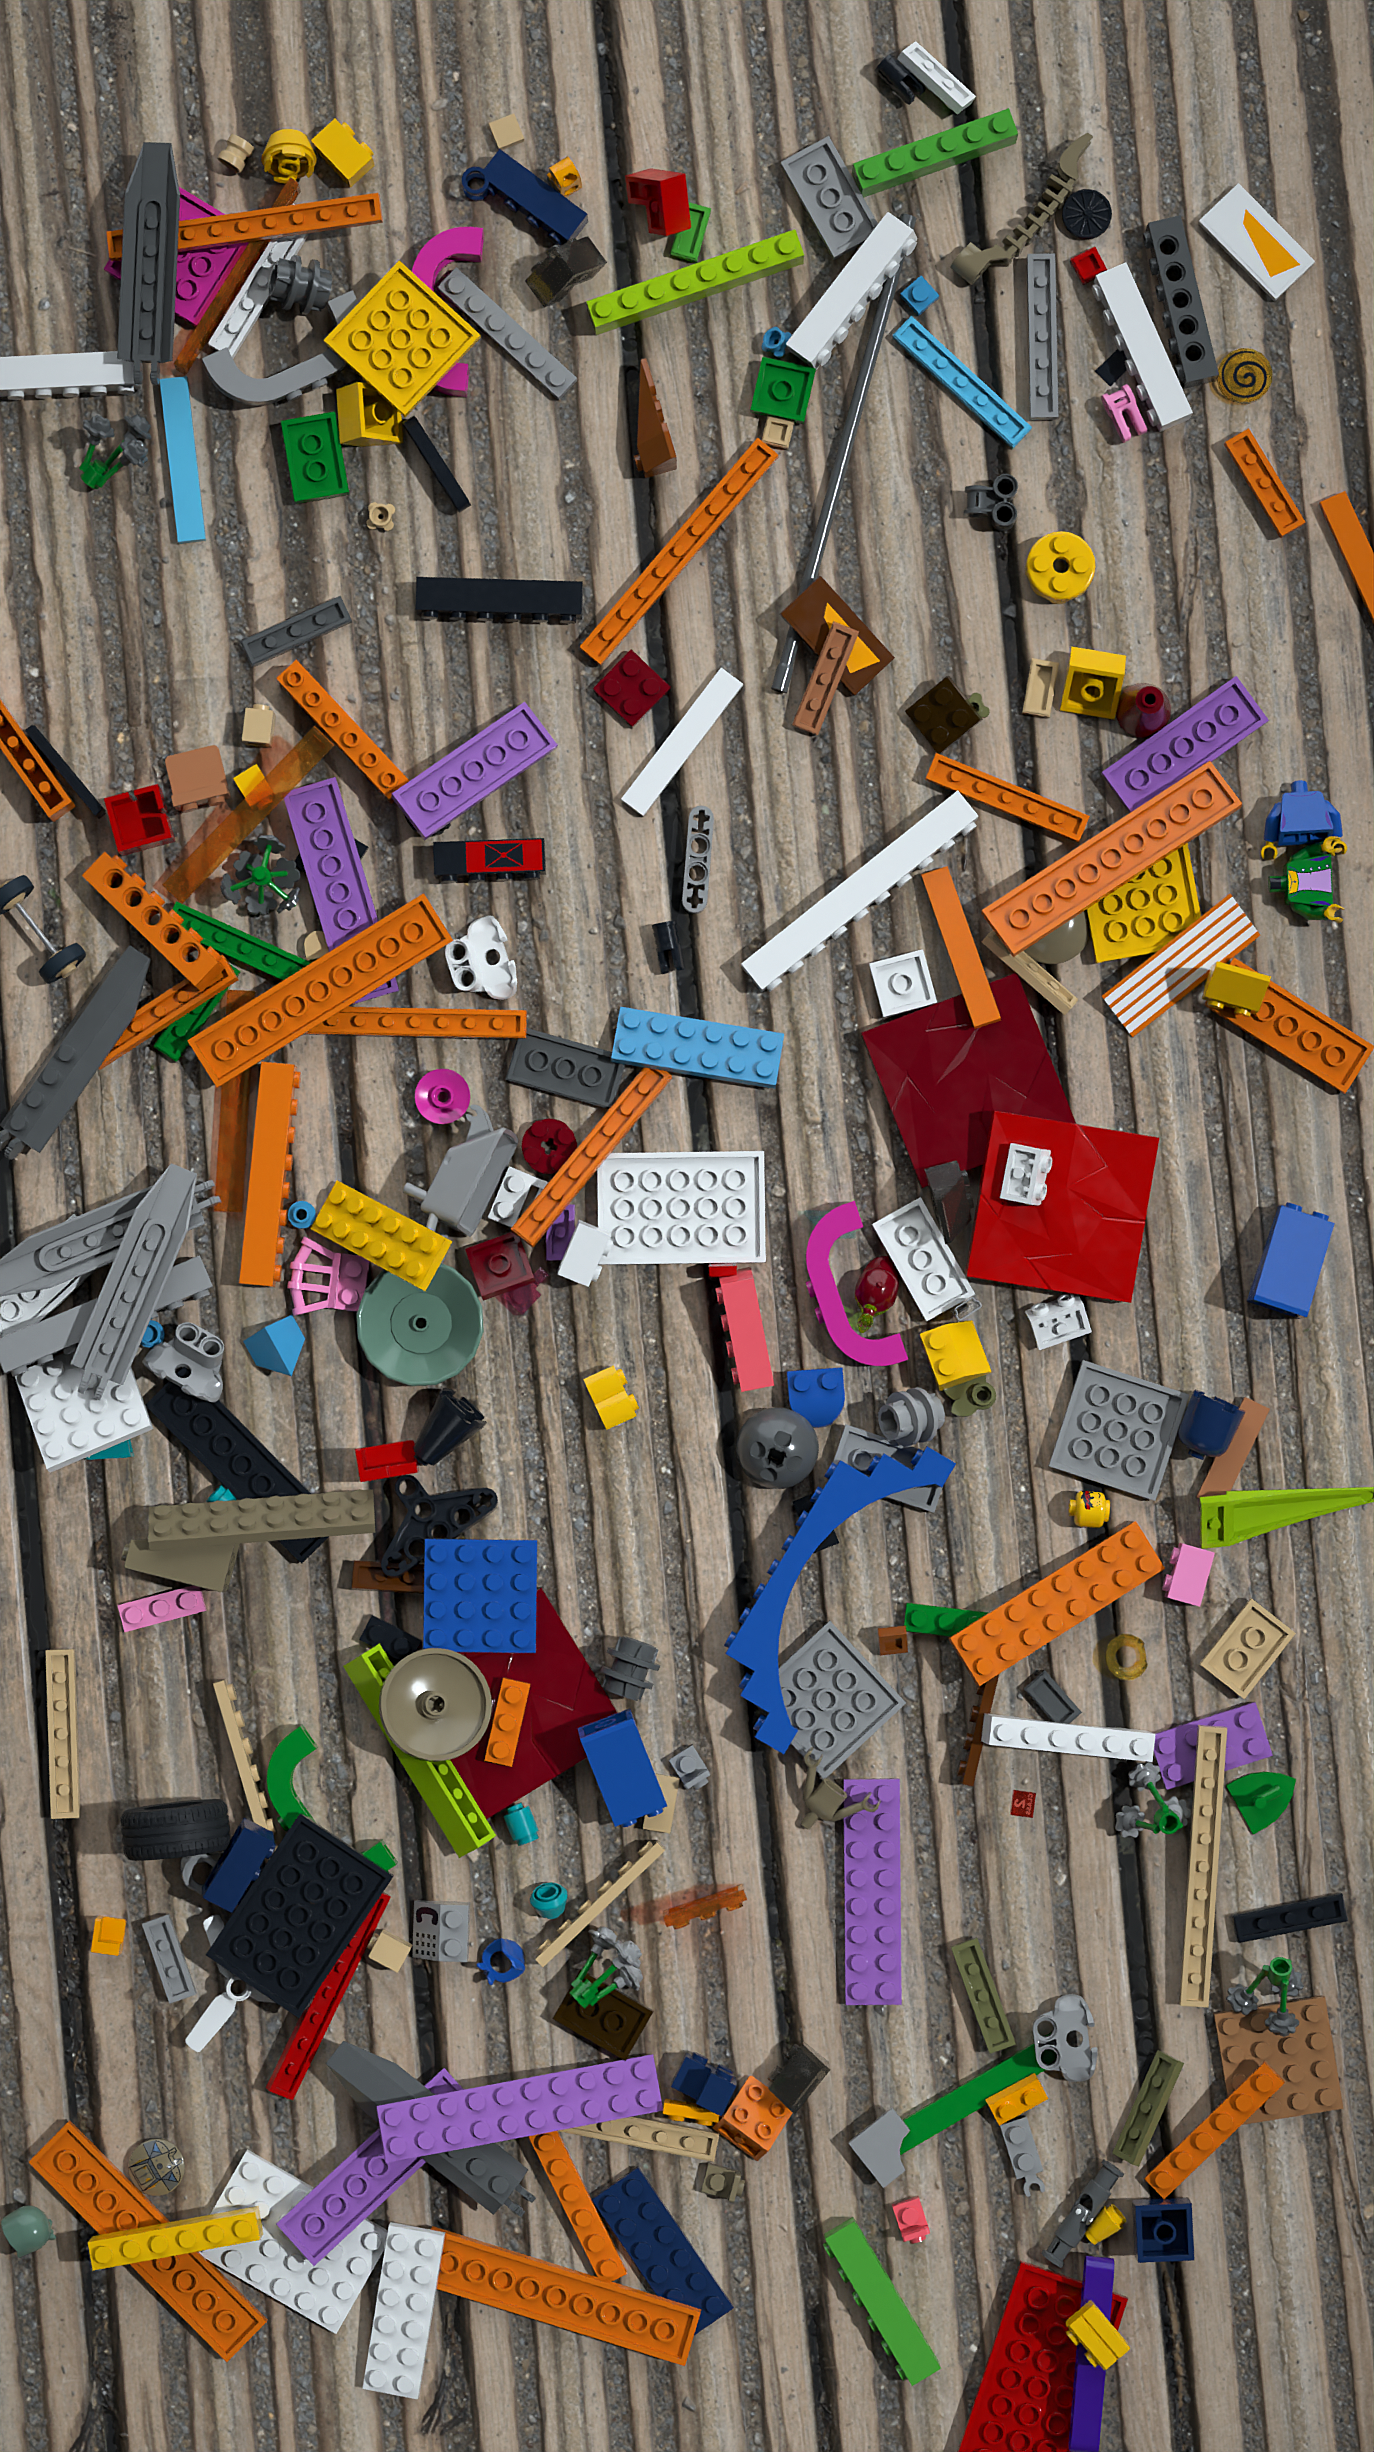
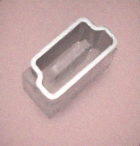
M974 1295L950 1312L958 1323L980 1309L982 1304Z

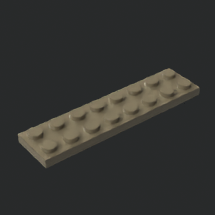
M373 1489L149 1507V1551L376 1533Z

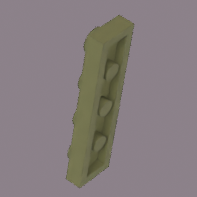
M975 1937L950 1946L989 2054L1016 2045L978 1938Z
M1157 2050L1113 2150L1114 2155L1139 2167L1182 2070L1183 2062L1165 2052Z

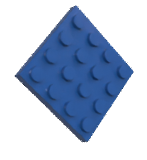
M425 1539L423 1649L443 1648L455 1652L536 1653L537 1540Z

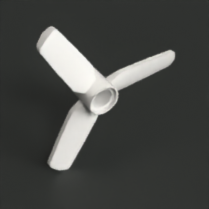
M219 1915L210 1916L203 1921L210 1946H212L224 1928V1923ZM217 1963L220 1973L227 1978L225 1981L226 1992L214 1998L185 2039V2042L191 2049L200 2052L235 2010L236 2001H243L251 1996L257 2001L275 2002L246 1982L245 1990L241 1994L232 1993L230 1990L231 1984L235 1980L241 1979Z

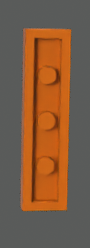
M1248 428L1226 441L1224 446L1279 537L1282 538L1306 523L1250 429Z

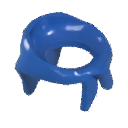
M500 1938L494 1940L486 1947L482 1953V1963L476 1964L479 1969L484 1971L489 1985H493L494 1980L505 1983L519 1977L525 1971V1955L522 1948L515 1941ZM502 1951L510 1959L512 1965L509 1971L499 1973L492 1968L490 1959L493 1953Z

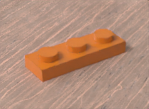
M503 1677L484 1761L512 1767L531 1683Z

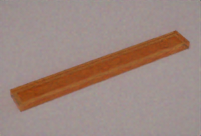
M289 178L271 208L292 205L301 192L299 183ZM271 239L249 242L175 360L174 366L177 371L184 375L188 373Z
M314 726L162 885L183 904L335 745Z
M227 990L226 1016L255 999L256 991ZM252 1067L222 1085L215 1196H219L221 1202L215 1205L214 1211L243 1213Z

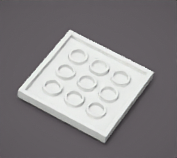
M75 1352L67 1355L62 1353L55 1356L51 1362L41 1366L36 1364L29 1367L28 1371L15 1376L46 1469L50 1473L153 1429L131 1367L123 1385L108 1380L100 1400L94 1398V1392L102 1377L93 1373L84 1394L78 1392L86 1370L71 1364Z

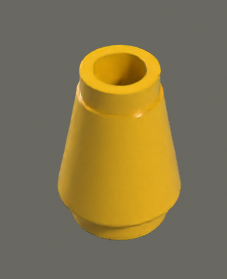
M1115 2205L1104 2206L1089 2225L1085 2235L1092 2244L1096 2245L1098 2242L1123 2229V2224L1127 2222L1126 2218Z

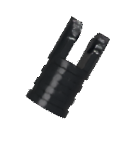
M892 53L886 56L874 71L907 105L914 101L915 95L920 96L926 90L921 82Z
M676 920L652 925L661 974H667L670 971L667 951L672 953L675 968L678 971L685 969Z

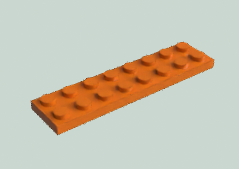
M1133 1521L948 1639L978 1687L1161 1572L1165 1567L1138 1523Z

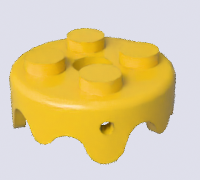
M1063 531L1052 532L1044 535L1032 546L1025 563V575L1030 582L1032 590L1037 595L1054 604H1063L1083 595L1088 589L1095 574V557L1089 545L1079 536ZM1055 560H1065L1068 563L1069 569L1065 573L1056 572L1053 568Z

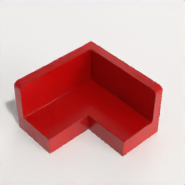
M650 168L625 175L628 203L646 206L649 233L668 236L691 228L685 173Z
M414 1440L355 1449L360 1482L419 1473L418 1461L414 1458Z

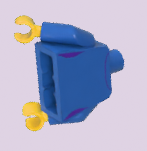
M1298 780L1291 783V793L1282 794L1281 802L1274 804L1266 818L1264 831L1266 845L1261 848V857L1264 859V850L1268 847L1274 850L1273 860L1277 857L1278 852L1274 846L1276 841L1278 846L1302 845L1324 842L1329 836L1342 837L1340 813L1329 801L1324 800L1322 792H1308L1306 781ZM1341 838L1333 840L1332 848L1334 849V846L1339 844L1342 848L1341 854H1345L1347 845L1341 841Z

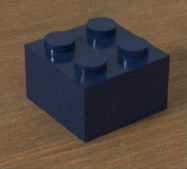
M1188 2197L1132 2200L1134 2255L1138 2263L1194 2260L1192 2203Z

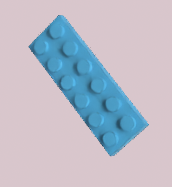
M620 1007L611 1062L775 1089L784 1033Z

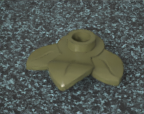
M986 1375L943 1390L950 1399L955 1401L952 1405L951 1413L960 1417L971 1416L978 1409L986 1410L996 1400V1391L992 1385L986 1382ZM984 1392L987 1395V1399L980 1401L977 1398V1393Z

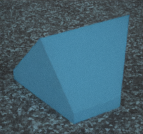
M290 1315L264 1327L243 1342L256 1366L292 1376L305 1337L293 1315Z

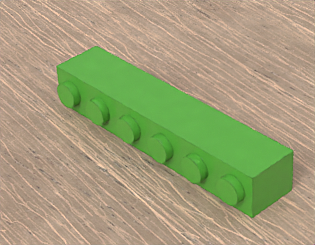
M1008 108L853 163L852 175L864 198L1014 145L1017 141L1018 131Z
M854 2217L824 2234L826 2242L823 2246L831 2259L837 2258L841 2265L837 2268L840 2276L845 2283L850 2281L855 2291L852 2292L856 2303L860 2308L866 2307L870 2314L866 2317L869 2325L874 2332L879 2330L884 2340L881 2341V2344L889 2357L891 2355L895 2356L899 2363L895 2368L903 2381L908 2379L913 2386L940 2370V2362Z

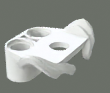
M485 916L472 922L466 936L460 940H453L446 945L445 957L453 982L459 990L470 992L486 991L490 997L504 1000L514 996L517 991L516 965L514 960L509 961L503 943L507 941V936L494 916ZM460 945L465 948V956L461 960L456 957V949ZM491 949L497 950L500 954V961L496 965H490L486 961V954ZM470 971L473 974L474 980L470 986H467L464 982V976Z

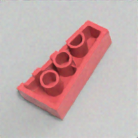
M751 1267L737 1269V1275L719 1277L720 1287L715 1289L718 1304H724L726 1314L721 1315L723 1330L729 1331L731 1341L726 1342L729 1358L734 1357L736 1368H731L734 1385L740 1384L741 1392L774 1386Z

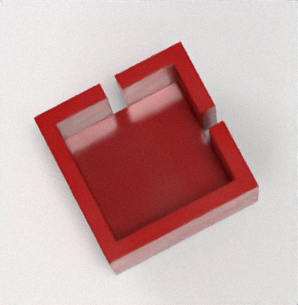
M158 784L133 790L135 797L138 799L133 801L132 796L128 792L104 798L117 850L122 856L176 842L170 818L166 815L168 811L163 792Z

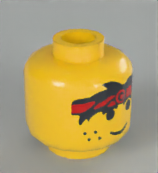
M1079 1491L1075 1496V1500L1070 1499L1068 1515L1074 1517L1075 1525L1079 1527L1100 1528L1104 1522H1108L1110 1500H1106L1103 1493Z

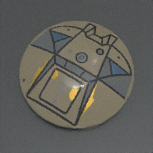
M151 2139L143 2142L134 2150L129 2160V2175L133 2184L140 2191L148 2195L160 2196L173 2191L180 2184L185 2174V2163L181 2152L167 2139Z

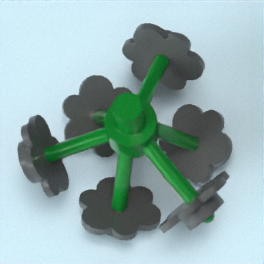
M260 835L254 840L253 844L258 846L260 851L264 852L262 863L260 862L259 854L242 851L239 854V860H235L233 863V867L237 869L235 876L242 882L236 884L226 873L221 881V892L225 899L232 901L236 905L241 899L238 889L255 883L258 889L253 890L251 896L245 898V902L248 905L247 910L250 914L260 913L265 916L269 914V910H274L277 907V901L273 899V893L269 891L264 893V887L269 886L283 899L277 912L281 913L285 909L290 911L293 907H296L299 901L297 896L300 888L293 889L288 895L280 888L285 886L288 889L293 888L294 882L300 879V871L296 869V862L294 860L288 861L286 858H279L276 863L277 867H274L272 872L267 869L270 852L279 854L280 851L285 850L286 846L280 843L279 839L273 835ZM276 877L275 884L272 882V878Z

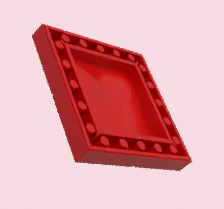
M992 1110L965 1275L967 1277L1131 1303L1159 1137ZM1011 1143L1051 1150L1052 1167L1050 1172L1047 1173L1045 1180L1047 1193L1040 1205H1030L1000 1198Z

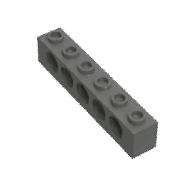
M1181 215L1149 222L1146 232L1143 233L1145 248H1150L1152 259H1149L1150 271L1152 276H1157L1159 284L1155 286L1158 302L1163 301L1165 312H1162V320L1165 329L1169 328L1171 338L1168 339L1171 355H1176L1178 365H1175V374L1178 380L1182 381L1184 389L1216 382L1219 372ZM1169 245L1174 253L1165 255L1161 252L1160 246ZM1174 271L1179 274L1180 280L1170 281L1166 273ZM1174 298H1182L1186 302V307L1178 308L1173 304L1172 300ZM1187 324L1191 326L1193 333L1185 335L1181 333L1179 326ZM1190 350L1195 351L1199 355V360L1190 361L1185 353Z

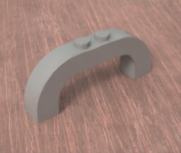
M353 290L327 302L326 307L335 327L358 304ZM227 347L202 358L201 362L209 379L220 392L237 402L258 406L272 404L285 398L288 402L295 400L303 395L302 390L309 387L316 390L328 384L326 379L338 374L347 366L330 348L320 355L264 379L252 378L241 372Z

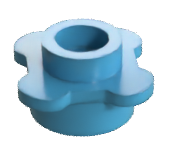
M778 327L769 329L763 337L762 350L764 352L770 351L776 357H782L785 354L786 343L792 336L791 333H784Z

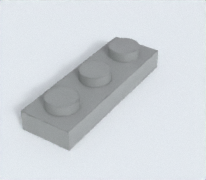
M170 1913L142 1923L169 2004L196 1995L197 1991Z

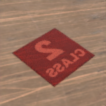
M1014 1790L1011 1815L1033 1818L1036 1793Z

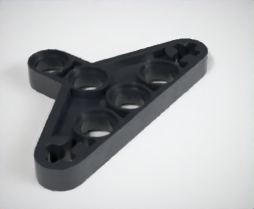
M401 1476L396 1481L395 1491L400 1501L408 1510V1513L382 1558L381 1568L383 1573L392 1579L399 1578L424 1561L425 1551L421 1556L415 1557L409 1553V1546L413 1542H421L425 1547V1539H434L432 1537L434 1527L444 1526L448 1531L445 1539H455L490 1515L498 1505L496 1493L490 1488H478L429 1496L414 1476ZM404 1481H412L416 1486L415 1492L408 1496L403 1495L400 1492V1485ZM481 1495L485 1497L491 1496V1506L488 1508L486 1505L479 1507L477 1511L480 1515L476 1517L473 1509L467 1503L473 1501L475 1507L481 1502ZM421 1503L429 1504L432 1508L431 1514L426 1518H421L416 1514V1507ZM459 1510H467L471 1515L470 1521L466 1524H458L454 1519L455 1513ZM404 1549L405 1555L411 1563L407 1565L404 1560L398 1565L399 1571L395 1572L393 1569L388 1571L386 1569L389 1566L388 1560L392 1558L394 1561L402 1558L398 1551Z

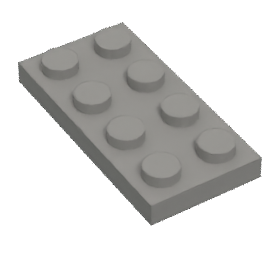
M827 136L781 161L780 165L833 260L862 245L878 223L830 137Z
M845 1424L833 1463L838 1464L839 1460L869 1477L871 1472L867 1469L875 1455L881 1457L884 1453L912 1470L915 1465L910 1462L918 1448L912 1446L904 1447L894 1440L888 1441L885 1437ZM935 1484L913 1487L886 1497L934 1513L942 1488Z

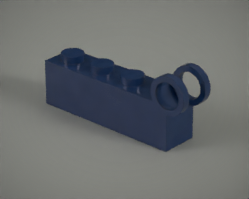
M501 149L497 151L484 169L475 166L468 168L463 173V191L468 199L477 202L484 200L489 194L491 196L497 194L505 200L503 203L506 207L515 213L519 210L527 216L525 219L530 225L536 229L542 227L548 232L547 236L558 245L563 243L569 247L588 223V214ZM473 179H481L485 182L483 187L477 190L469 188L468 183Z

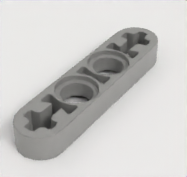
M706 806L693 808L689 815L682 902L684 909L691 914L703 912L708 899L714 816L712 811ZM699 812H705V817L709 818V821H705L703 826V832L709 831L708 836L702 833L691 834L692 830L698 831V821L693 820L694 816L697 817ZM696 839H703L707 843V850L702 854H697L691 849V844ZM694 866L702 867L705 871V876L700 881H693L689 876V871ZM688 884L695 887L705 886L704 891L698 889V899L703 900V903L698 904L695 909L692 908L691 903L687 902V899H691L693 896V888L687 889Z

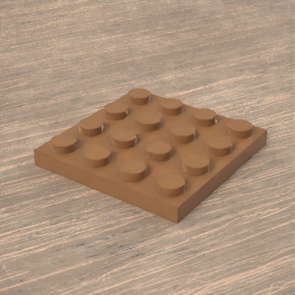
M1324 1995L1287 2001L1286 2008L1289 2010L1288 2013L1295 2014V2019H1298L1300 2022L1296 2027V2032L1290 2033L1285 2037L1273 2034V2032L1269 2031V2027L1265 2025V2020L1268 2019L1269 2013H1277L1280 2002L1257 2006L1258 2008L1255 2012H1249L1246 2016L1234 2010L1213 2013L1227 2097L1264 2061L1285 2081L1242 2125L1344 2109Z

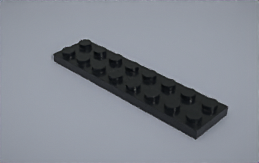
M183 1367L176 1375L180 1378H187L191 1372L188 1368ZM169 1381L146 1404V1407L238 1500L312 1494L219 1399L216 1402L202 1400L184 1393L181 1390L182 1387ZM330 1536L278 1541L302 1564Z

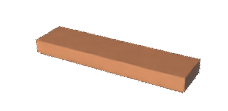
M835 621L832 622L793 720V726L815 735L819 734L859 631Z
M1247 1397L1243 1398L1239 1410H1244L1246 1413L1227 1451L1223 1455L1214 1458L1196 1495L1197 1498L1226 1495V1491H1231L1268 1415L1269 1408Z

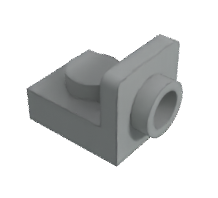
M693 1744L669 1759L686 1790L692 1787L695 1791L709 1782L707 1777L710 1776V1771Z

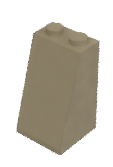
M148 1538L134 1539L130 1541L129 1545L125 1544L121 1560L125 1561L124 1568L218 1592H225L229 1589L240 1543L149 1551Z

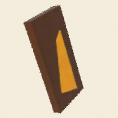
M819 576L780 613V616L818 657L833 621L859 631L840 682L853 696L895 658L822 576Z

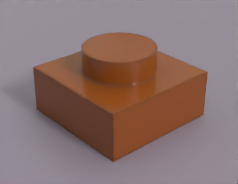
M906 1626L878 1628L880 1656L908 1653Z

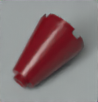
M1137 683L1126 688L1119 697L1116 710V719L1120 727L1127 734L1142 738H1150L1168 724L1171 715V705L1167 695L1159 687L1149 683Z

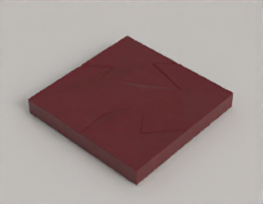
M1017 973L989 983L1001 1021L974 1029L963 995L959 994L860 1034L921 1189L983 1165L992 1110L1076 1124Z
M542 1587L537 1590L536 1653L457 1652L472 1661L485 1677L491 1694L492 1708L488 1727L478 1743L466 1753L450 1760L483 1815L488 1819L587 1758L579 1737L578 1728L618 1713ZM503 1677L531 1683L512 1767L484 1761Z

